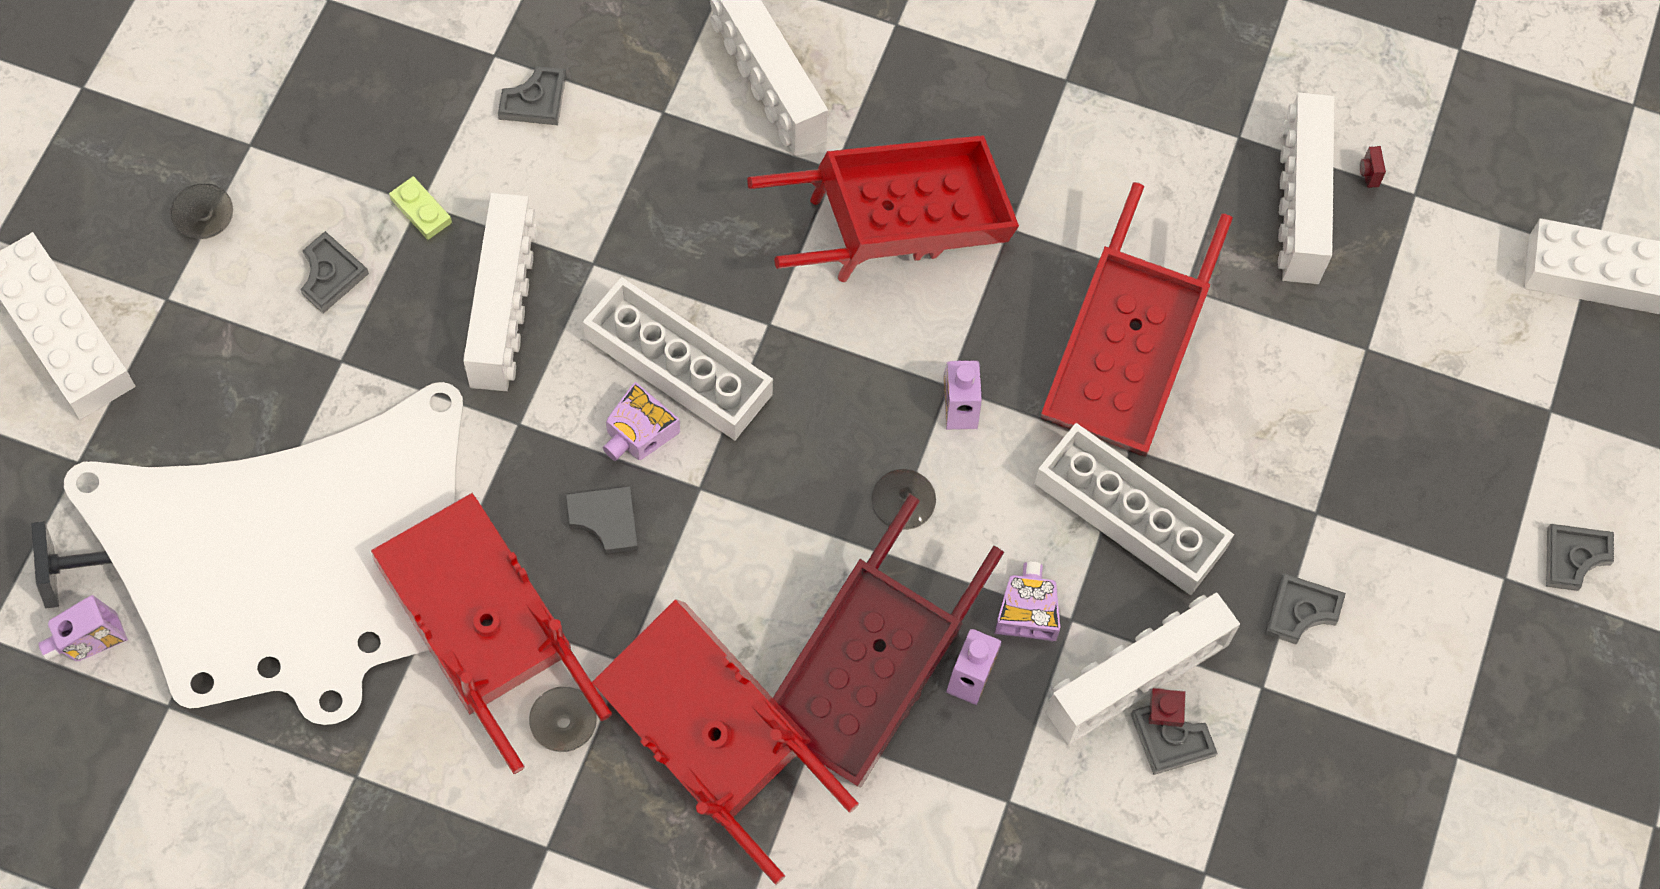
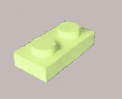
M414 176L389 193L393 203L427 240L452 223L450 215Z

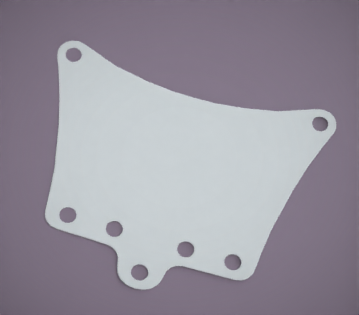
M445 382L433 383L382 415L343 432L300 447L263 456L205 465L140 467L103 462H82L73 466L67 472L64 479L65 492L103 545L122 578L151 637L171 695L179 705L187 708H199L270 691H283L295 699L299 710L309 721L322 725L336 724L348 719L358 710L362 701V679L371 667L429 650L374 562L371 550L454 503L456 455L463 408V399L457 388ZM436 393H445L451 399V406L445 412H436L430 407V398ZM88 472L95 474L99 479V485L95 491L83 493L77 489L76 480L81 474ZM365 632H374L381 640L380 647L373 653L362 652L358 647L359 637ZM265 657H275L281 664L280 672L273 678L262 677L257 670L259 661ZM206 672L213 677L214 686L210 692L198 694L192 690L190 682L197 673ZM326 691H337L342 697V705L335 712H326L319 705L320 696Z

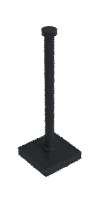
M45 521L31 523L36 586L45 609L59 607L56 574H60L61 570L112 564L106 551L59 557L58 553L55 554L54 545Z

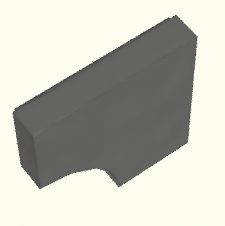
M536 66L533 75L524 84L514 88H502L498 110L499 120L558 125L566 80V69Z
M325 231L303 250L311 270L308 281L300 290L304 297L322 313H325L364 279L369 272L360 261Z
M630 487L566 494L570 528L584 529L593 533L602 542L606 554L638 550Z
M1550 524L1547 527L1546 587L1579 591L1582 587L1584 576L1589 570L1597 566H1610L1614 562V532Z
M1283 573L1265 635L1297 644L1301 635L1310 627L1321 624L1336 626L1346 593Z
M1150 705L1132 710L1131 712L1153 775L1216 757L1218 754L1206 723L1192 724L1184 722L1183 727L1149 724Z

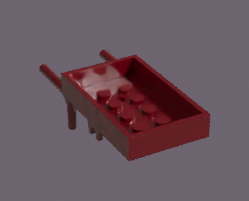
M911 494L905 500L867 563L859 559L773 696V699L812 740L806 746L823 765L857 787L863 786L902 721L910 714L913 704L920 698L922 689L953 639L959 636V630L963 625L962 620L1005 553L993 545L951 614L879 571L878 568L920 503V500ZM878 641H885L886 648L882 652L875 650V645Z

